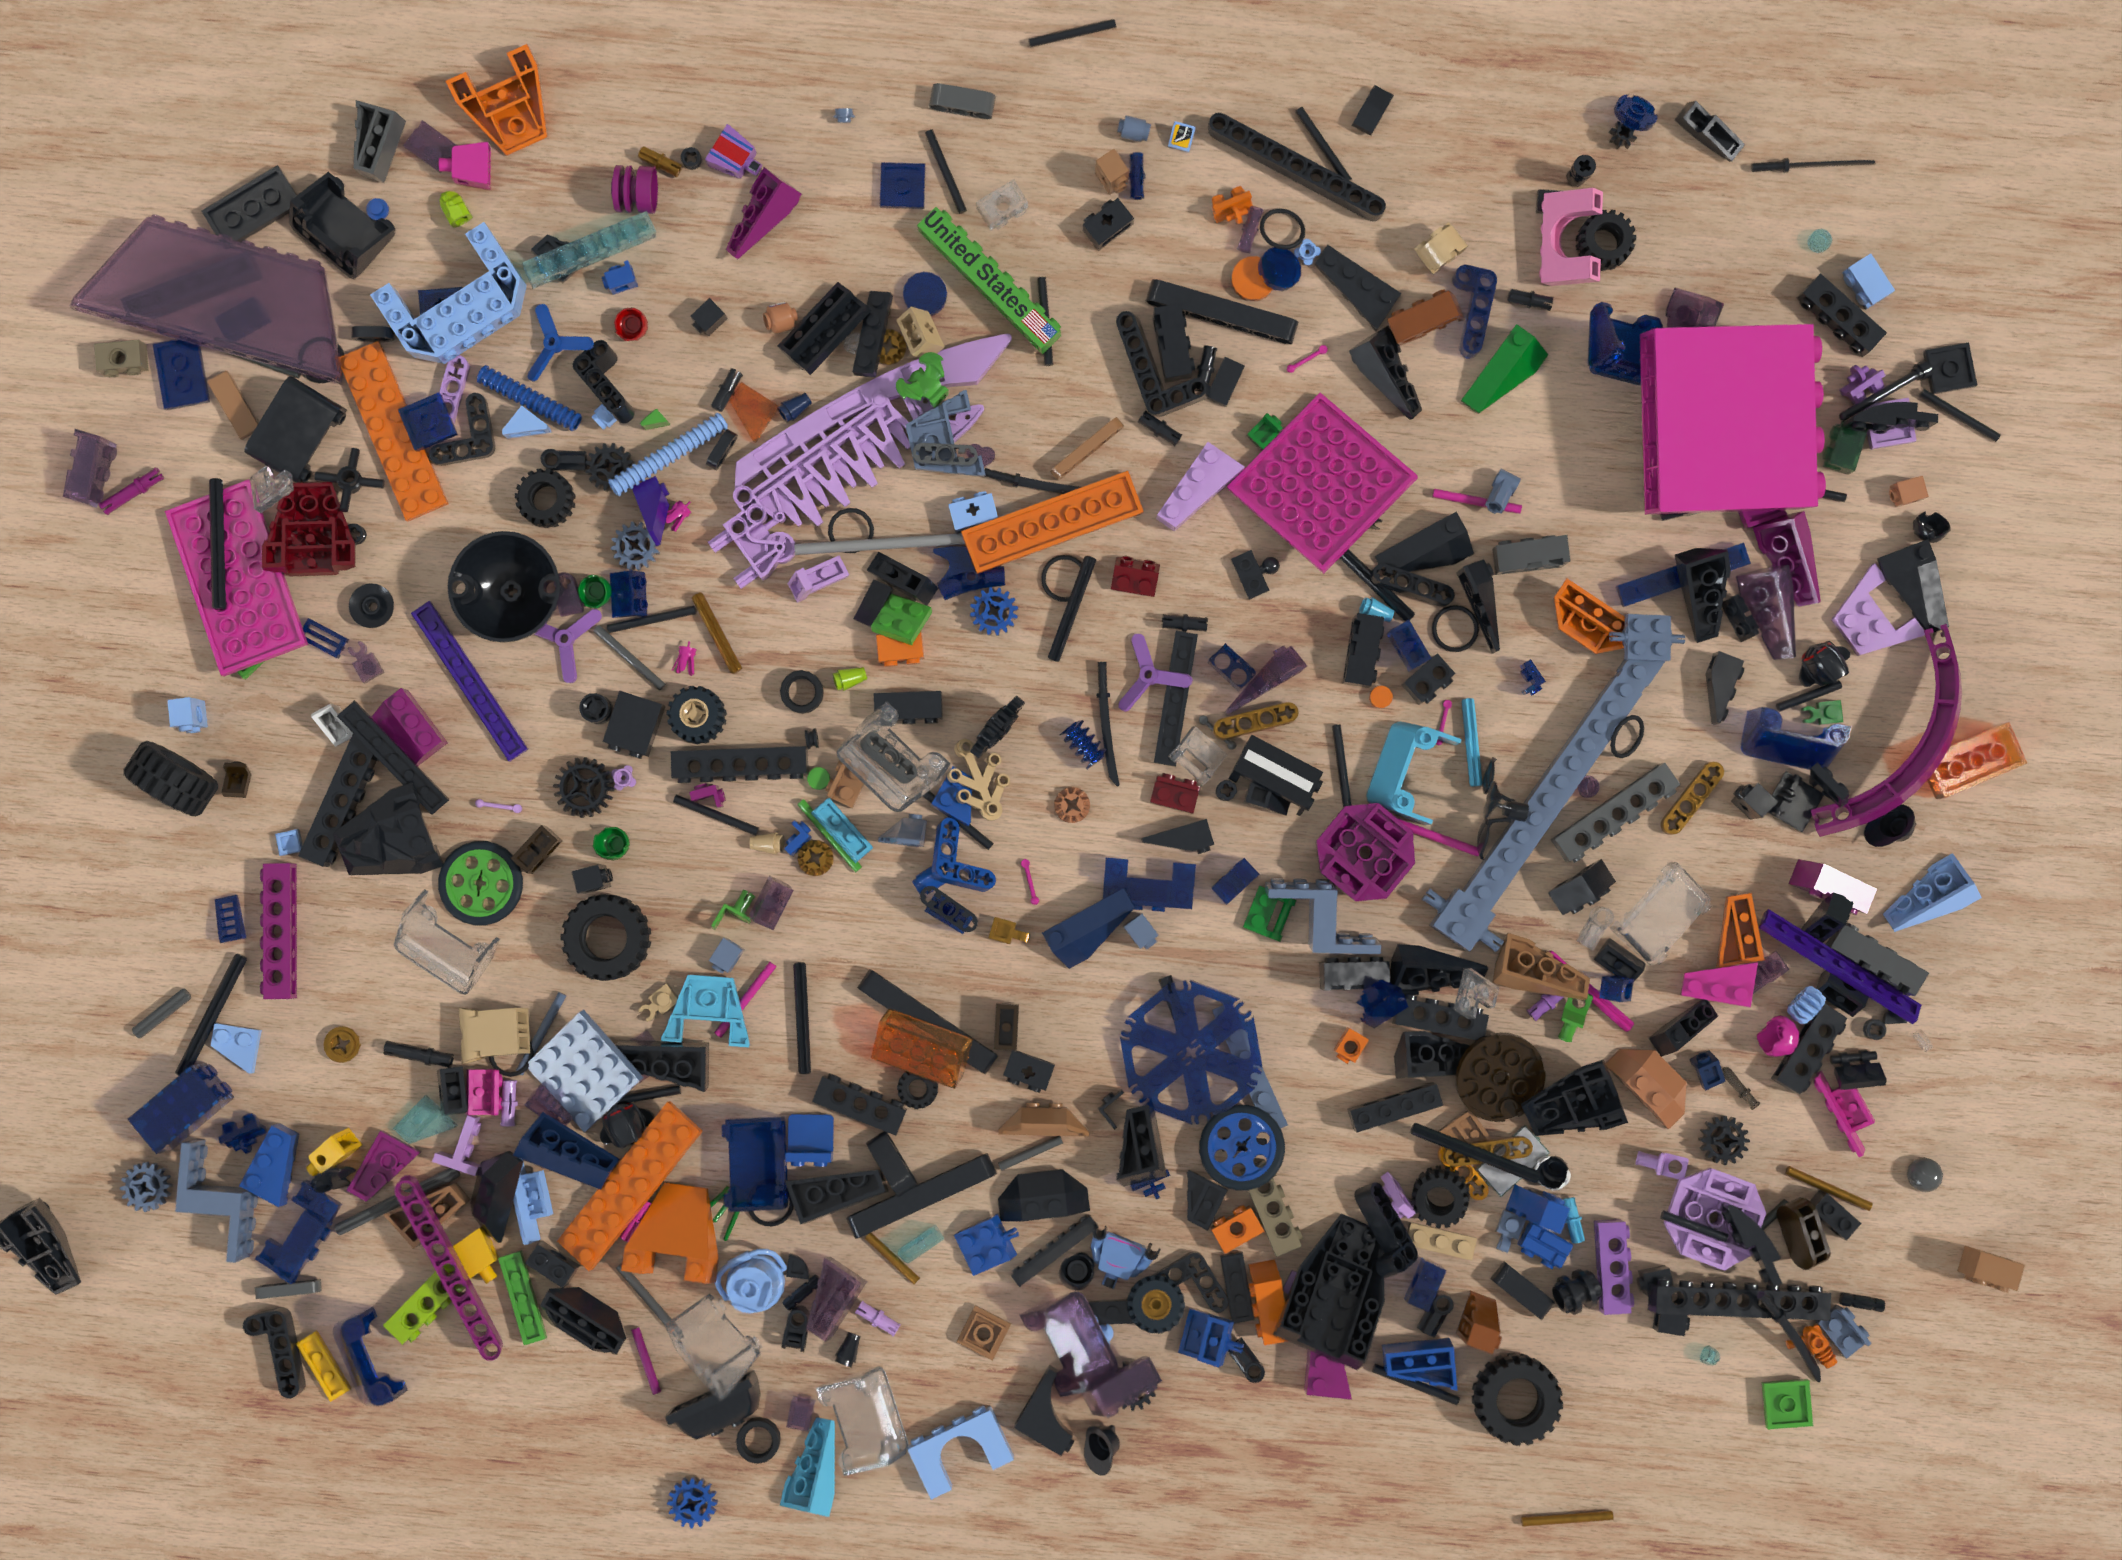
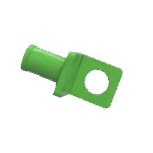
M743 889L734 906L730 907L724 903L711 925L712 929L716 930L726 912L750 924L751 918L746 916L745 912L753 899H755V896L752 893L748 895V891Z
M1588 994L1585 1000L1586 1003L1581 1008L1573 1005V998L1567 999L1561 1017L1564 1024L1558 1035L1561 1040L1572 1042L1577 1027L1583 1028L1593 995Z

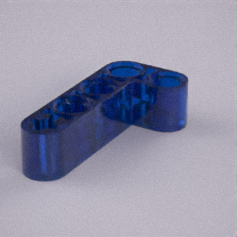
M1462 265L1454 273L1452 282L1456 288L1472 292L1459 346L1460 354L1465 358L1471 359L1480 352L1483 346L1496 289L1497 276L1488 269ZM1459 274H1467L1469 281H1462L1459 278ZM1480 279H1488L1490 286H1483ZM1476 300H1483L1486 304V307H1478L1475 303ZM1471 321H1478L1481 329H1474L1471 326ZM1472 337H1475L1472 344V347L1474 349L1469 350L1468 343L1471 341Z

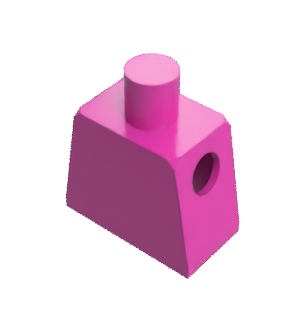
M480 142L453 146L452 158H439V171L452 172V179L456 184L490 190L491 148L489 143Z

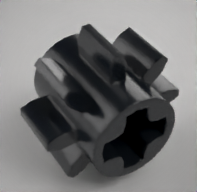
M1617 121L1615 128H1611L1609 134L1613 135L1609 143L1617 145L1616 149H1619L1620 146H1625L1628 149L1631 146L1630 142H1635L1637 139L1633 135L1637 128H1632L1629 125V121L1624 124Z

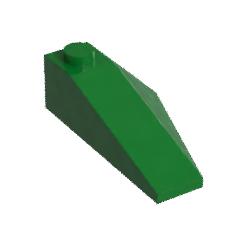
M1516 324L1461 402L1478 414L1534 375L1549 354L1533 335Z

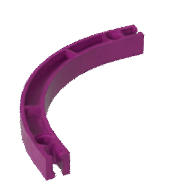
M1947 624L1940 625L1942 630L1940 633L1941 637H1945L1946 642L1937 645L1933 644V628L1924 630L1934 665L1936 687L1932 714L1926 731L1909 758L1888 778L1870 790L1850 798L1848 803L1842 808L1834 803L1812 809L1811 814L1815 820L1814 825L1819 837L1866 824L1887 814L1916 793L1943 760L1957 729L1962 700L1961 673ZM1943 653H1949V654H1950V655H1949L1947 658H1945V659H1940V658H1939V656H1940L1941 654H1943ZM1841 813H1849L1846 819H1838ZM1833 817V821L1819 826V819Z

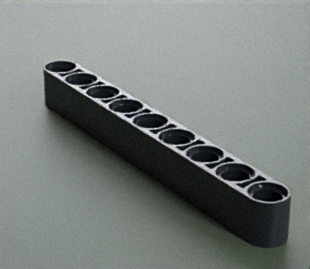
M1215 113L1210 117L1208 133L1214 139L1368 221L1375 222L1382 217L1386 203L1378 195L1223 113ZM1215 122H1220L1223 124L1224 128L1219 130L1215 129L1213 127V124ZM1238 132L1241 133L1244 138L1241 140H1236L1233 138L1232 134ZM1260 143L1263 149L1255 150L1252 144ZM1278 153L1283 159L1276 161L1271 155ZM1297 163L1302 167V170L1294 171L1291 165ZM1318 174L1321 177V181H1313L1310 176ZM1336 184L1340 186L1341 191H1332L1330 185ZM1354 194L1359 196L1360 202L1355 203L1351 201L1350 196ZM1369 206H1378L1380 212L1373 213L1370 211Z

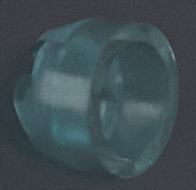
M1707 1345L1701 1352L1700 1361L1706 1365L1714 1366L1720 1361V1354L1715 1348Z

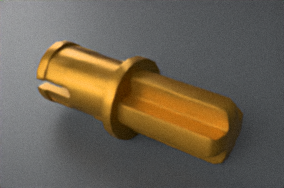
M645 146L638 153L639 159L655 166L656 170L661 169L676 178L679 176L683 164L665 157L664 153L659 154Z

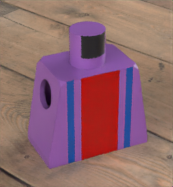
M728 124L705 158L709 167L738 179L742 178L746 170L757 176L762 168V164L754 160L757 154L755 147Z

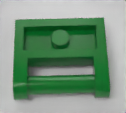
M1258 886L1243 928L1281 942L1283 937L1281 934L1292 906L1295 907L1297 900L1293 898H1268L1265 887ZM1277 901H1281L1284 903L1273 932L1269 931L1267 927Z

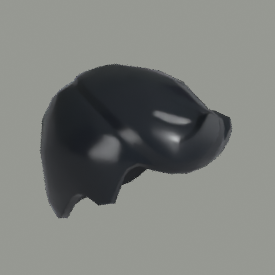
M1084 1252L1065 1258L1059 1269V1279L1062 1284L1073 1291L1085 1289L1094 1277L1095 1265L1093 1259Z

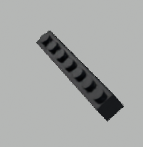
M1084 1215L1080 1219L1081 1222L1077 1225L1075 1223L1072 1224L1066 1233H1060L1056 1241L1053 1242L1051 1240L1046 1244L1047 1247L1044 1250L1039 1249L1034 1253L1036 1256L1032 1259L1030 1257L1027 1258L1021 1267H1015L1012 1270L1011 1277L1017 1285L1021 1287L1091 1234L1094 1224H1097L1091 1215Z

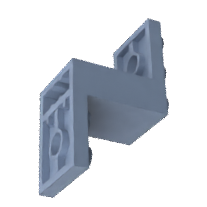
M1271 878V882H1265V892L1268 898L1310 899L1308 945L1312 953L1381 954V944L1376 937H1373V934L1360 933L1359 936H1350L1349 933H1337L1336 936L1337 889L1333 883H1329L1328 879H1316V883L1307 882V879H1293V882H1284L1282 878Z
M194 1139L181 1143L175 1212L230 1216L226 1262L236 1263L250 1257L254 1249V1241L251 1240L252 1231H254L256 1226V1218L253 1217L254 1208H256L258 1203V1196L241 1187L202 1185L206 1176V1169L203 1168L204 1159H206L208 1147L205 1145L206 1139Z

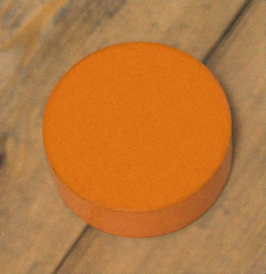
M1386 686L1375 687L1369 695L1371 704L1379 709L1389 706L1393 698L1391 690Z

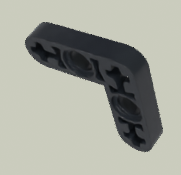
M472 393L466 398L471 438L434 445L429 452V456L435 464L439 466L488 458L494 454L495 441L489 407L483 395ZM476 398L482 402L478 407L479 412L485 413L484 415L477 414V409L471 405L475 403ZM480 419L485 420L486 428L482 431H477L475 429L476 421ZM484 441L490 445V447L486 448V452L481 449L473 450L471 446L473 443V446L481 447ZM461 445L468 447V453L464 457L457 455V448ZM439 450L444 453L452 452L454 458L452 459L450 455H444L440 461L435 455L439 454Z
M1190 1252L1153 1274L1162 1275L1165 1273V1276L1171 1279L1169 1271L1172 1268H1179L1182 1276L1178 1280H1172L1174 1283L1179 1285L1192 1277L1212 1311L1220 1313L1228 1306V1298L1206 1260L1199 1252ZM1193 1256L1195 1259H1201L1198 1262L1201 1270L1204 1267L1207 1268V1271L1200 1272L1197 1277L1194 1276L1195 1273H1198L1195 1266L1188 1265L1191 1263L1190 1258ZM1203 1276H1210L1213 1280L1212 1286L1203 1288L1200 1285V1279ZM1218 1287L1219 1290H1216L1215 1293L1218 1298H1224L1222 1306H1213V1296L1210 1293L1207 1297L1205 1293L1212 1292Z

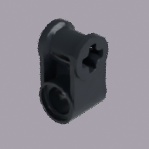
M795 1306L789 1313L782 1340L783 1349L790 1347L800 1349V1352L805 1351L810 1312L805 1306ZM793 1314H802L804 1321L801 1323L796 1322Z

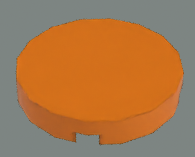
M1250 256L1240 260L1234 267L1231 276L1232 287L1235 293L1242 299L1250 301H1260L1266 298L1272 292L1276 281L1272 265L1264 258L1258 256Z

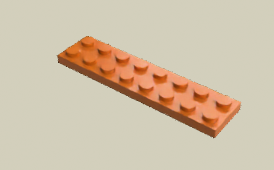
M376 341L337 358L405 520L411 521L448 505L447 498L381 343Z
M1128 471L968 528L961 531V535L976 574L1143 514L1144 511Z
M671 1101L667 1102L644 1130L642 1137L633 1144L611 1172L602 1189H598L557 1242L588 1271H592L703 1131Z

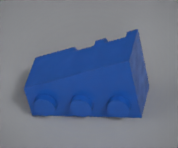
M281 1123L271 1125L239 1187L277 1207L287 1205V1195L292 1179L291 1172L293 1162H295L299 1133Z
M1515 1184L1505 1210L1515 1213L1517 1216H1523L1526 1220L1540 1227L1561 1234L1570 1208L1564 1205L1565 1201L1556 1195L1543 1191L1541 1195Z
M1450 1338L1382 1344L1383 1365L1387 1376L1414 1382H1426L1429 1385H1440L1458 1391L1454 1346Z

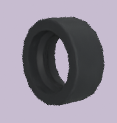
M799 670L785 677L781 683L780 695L786 707L793 712L804 714L818 708L822 702L824 691L823 685L817 676L809 671ZM798 679L809 680L815 688L813 700L806 705H798L789 697V688Z
M752 1418L745 1422L738 1432L736 1439L737 1450L741 1457L748 1462L755 1464L765 1463L772 1459L779 1449L781 1441L780 1431L776 1424L767 1418ZM755 1427L765 1428L769 1431L772 1438L771 1447L761 1454L751 1452L745 1443L746 1434Z

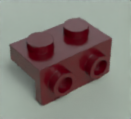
M1130 556L1116 557L1111 590L1155 597L1160 564H1156L1152 560H1134Z

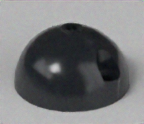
M509 531L492 532L470 542L456 557L448 578V597L457 619L471 633L493 642L519 641L537 633L552 618L559 598L564 592V586L560 582L557 567L545 548L526 535ZM555 582L556 590L553 593H548V584ZM460 583H464V592L457 594V586ZM513 588L518 590V592L514 593L513 596L509 595V592H512Z

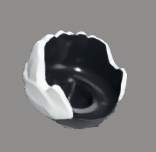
M1543 1156L1537 1160L1535 1170L1540 1172L1538 1183L1541 1186L1556 1191L1562 1189L1570 1182L1571 1173L1567 1163L1558 1156Z

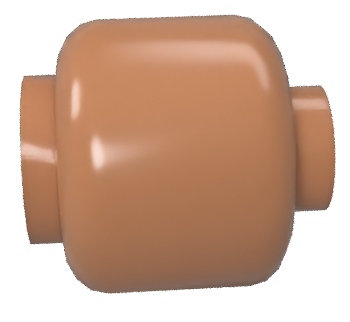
M787 302L769 305L766 308V312L763 313L766 329L771 330L774 334L792 330L795 324L794 321L798 320L795 308H791Z

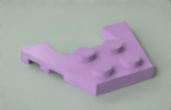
M1876 563L1867 569L1866 574L1859 580L1853 592L1846 598L1831 619L1857 656L1925 635L1924 629L1916 618L1910 619L1895 630L1869 595L1870 591L1886 581Z

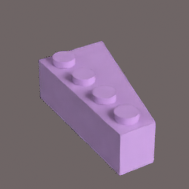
M1207 442L1157 514L1156 519L1171 530H1177L1203 505L1237 477L1245 467Z

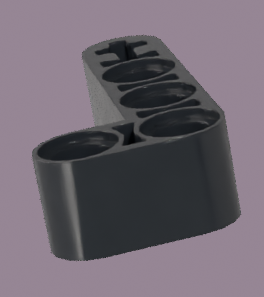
M597 340L594 342L592 349L584 350L574 359L573 369L619 423H628L633 419L635 411L604 374L617 362V354L606 341Z
M1374 1182L1356 1189L1354 1194L1356 1203L1384 1252L1376 1261L1378 1274L1383 1278H1387L1404 1272L1416 1262L1418 1251L1397 1212L1392 1207L1391 1201L1383 1187L1379 1183Z
M285 1307L257 1312L247 1317L243 1322V1330L247 1335L257 1336L266 1333L268 1335L280 1394L284 1398L291 1399L302 1393L306 1387L300 1352L295 1344L297 1343V1337L291 1312ZM275 1314H279L282 1317V1324H278L275 1321ZM253 1319H257L260 1322L259 1329L253 1327ZM280 1336L287 1340L286 1347L280 1344ZM284 1359L291 1361V1369L285 1367ZM289 1384L295 1385L296 1389L290 1388Z

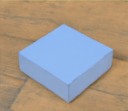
M299 829L275 834L279 856L300 852L303 845Z

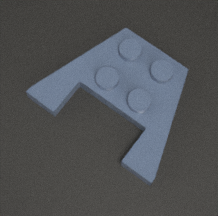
M967 390L961 391L958 395L906 424L911 452L919 443L954 444L948 416L971 411ZM921 448V451L916 452V455H919L921 460L926 455L932 456V461H936V448H932V453H927L925 448ZM942 449L938 456L942 461H948L952 453L948 449ZM954 449V450H955V460H954V462H958V457H957L956 449ZM981 455L978 456L977 462L970 467L921 465L913 459L915 470L979 477L986 476ZM966 458L965 461L969 462L970 458Z

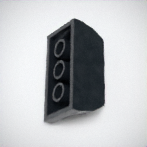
M755 1370L671 1408L665 1416L668 1425L675 1423L684 1434L698 1440L710 1434L711 1437L722 1433L724 1431L723 1428L732 1425V1427L742 1424L745 1422L744 1418L752 1415L759 1407L761 1393Z

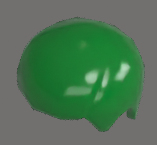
M588 575L581 580L578 586V597L586 607L600 608L609 602L612 595L610 583L600 575Z
M605 827L593 839V848L596 854L605 860L614 861L622 858L630 846V839L627 833L618 827Z

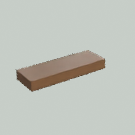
M224 371L207 381L239 438L243 440L252 435L259 423L230 373Z

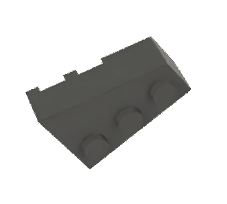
M356 100L357 120H355V128L357 129L356 141H354L353 168L366 178L385 183L406 120L395 111Z
M1550 535L1535 540L1534 538H1525L1516 543H1512L1511 540L1500 541L1492 549L1495 575L1562 568L1571 562L1567 535Z

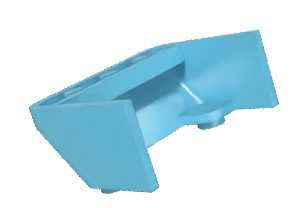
M1402 721L1394 723L1388 731L1366 794L1368 803H1379L1390 813L1424 825H1431L1432 819L1412 813L1415 804L1414 797L1411 793L1401 789L1415 747L1423 750L1431 749L1435 746L1438 739L1455 746L1460 744L1462 739L1425 726Z

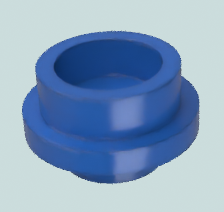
M375 198L367 204L366 212L375 221L379 218L385 219L389 214V206L383 199Z

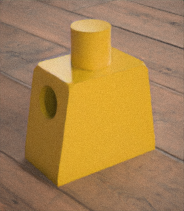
M350 1128L344 1129L330 1136L308 1156L311 1163L306 1166V1169L310 1175L315 1177L319 1173L337 1167L363 1144Z
M482 1227L453 1246L470 1279L479 1273L487 1284L497 1277V1274L490 1265L497 1261L499 1256L490 1236Z

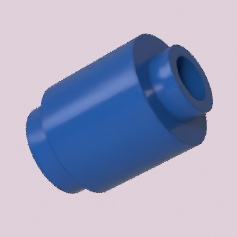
M932 866L916 875V879L912 881L919 894L927 886L939 888L946 884L933 877Z

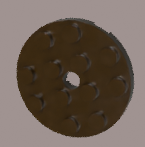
M1493 1033L1478 1039L1464 1052L1456 1070V1088L1461 1101L1474 1115L1488 1121L1504 1122L1506 1119L1515 1116L1520 1117L1525 1114L1521 1103L1543 1090L1546 1071L1544 1070L1540 1053L1526 1039L1512 1033ZM1505 1072V1079L1502 1082H1496L1495 1075Z

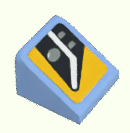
M1174 121L1168 147L1189 152L1196 127Z

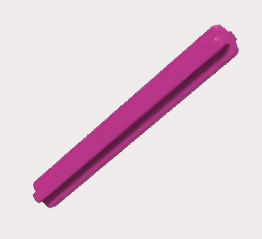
M1549 951L1554 955L1553 958L1563 964H1567L1554 951ZM1589 983L1588 994L1593 995L1592 1003L1621 1029L1628 1032L1633 1027L1634 1022Z

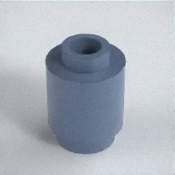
M1126 115L1125 119H1120L1117 132L1121 133V138L1137 142L1147 141L1151 124L1146 123V120Z

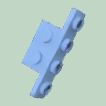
M523 1162L513 1202L523 1245H527L541 1239L536 1218L553 1215V1209L544 1170L526 1173Z

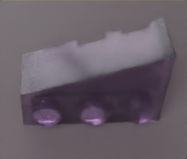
M75 429L74 436L78 437L76 449H71L70 456L74 457L72 470H67L63 497L97 508L98 503L103 499L104 493L102 490L104 484L110 477L111 462L117 455V444L101 436Z
M1142 1356L1118 1369V1372L1110 1377H1103L1098 1380L1099 1383L1092 1388L1087 1389L1085 1387L1079 1390L1092 1415L1110 1418L1119 1412L1118 1408L1124 1404L1129 1406L1139 1400L1138 1396L1142 1393L1149 1394L1158 1388L1157 1384L1162 1382V1379L1150 1357Z

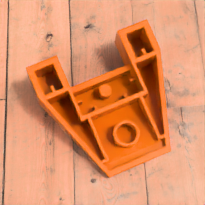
M528 44L506 53L517 75L477 92L468 72L445 81L455 102L506 155H510L547 138L538 64Z
M664 1183L624 1248L621 1271L653 1274L656 1253L687 1257L684 1280L699 1283H716L719 1257L708 1188Z

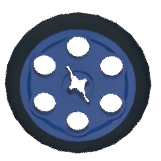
M1234 1105L1222 1109L1208 1120L1200 1137L1199 1154L1205 1170L1217 1183L1233 1190H1251L1268 1183L1277 1174L1285 1155V1141L1278 1123L1267 1112L1250 1105ZM1242 1119L1251 1121L1252 1126L1248 1131L1239 1129L1238 1124ZM1222 1127L1228 1128L1231 1132L1230 1137L1226 1140L1218 1137V1130ZM1267 1133L1270 1137L1269 1142L1266 1145H1260L1256 1140L1258 1134ZM1247 1141L1246 1148L1248 1150L1237 1154V1143L1243 1144V1142ZM1216 1151H1226L1228 1155L1226 1161H1216L1214 1157ZM1258 1155H1263L1267 1160L1266 1165L1262 1168L1256 1167L1253 1163L1254 1158ZM1236 1164H1243L1246 1171L1242 1176H1235L1232 1171L1233 1167Z

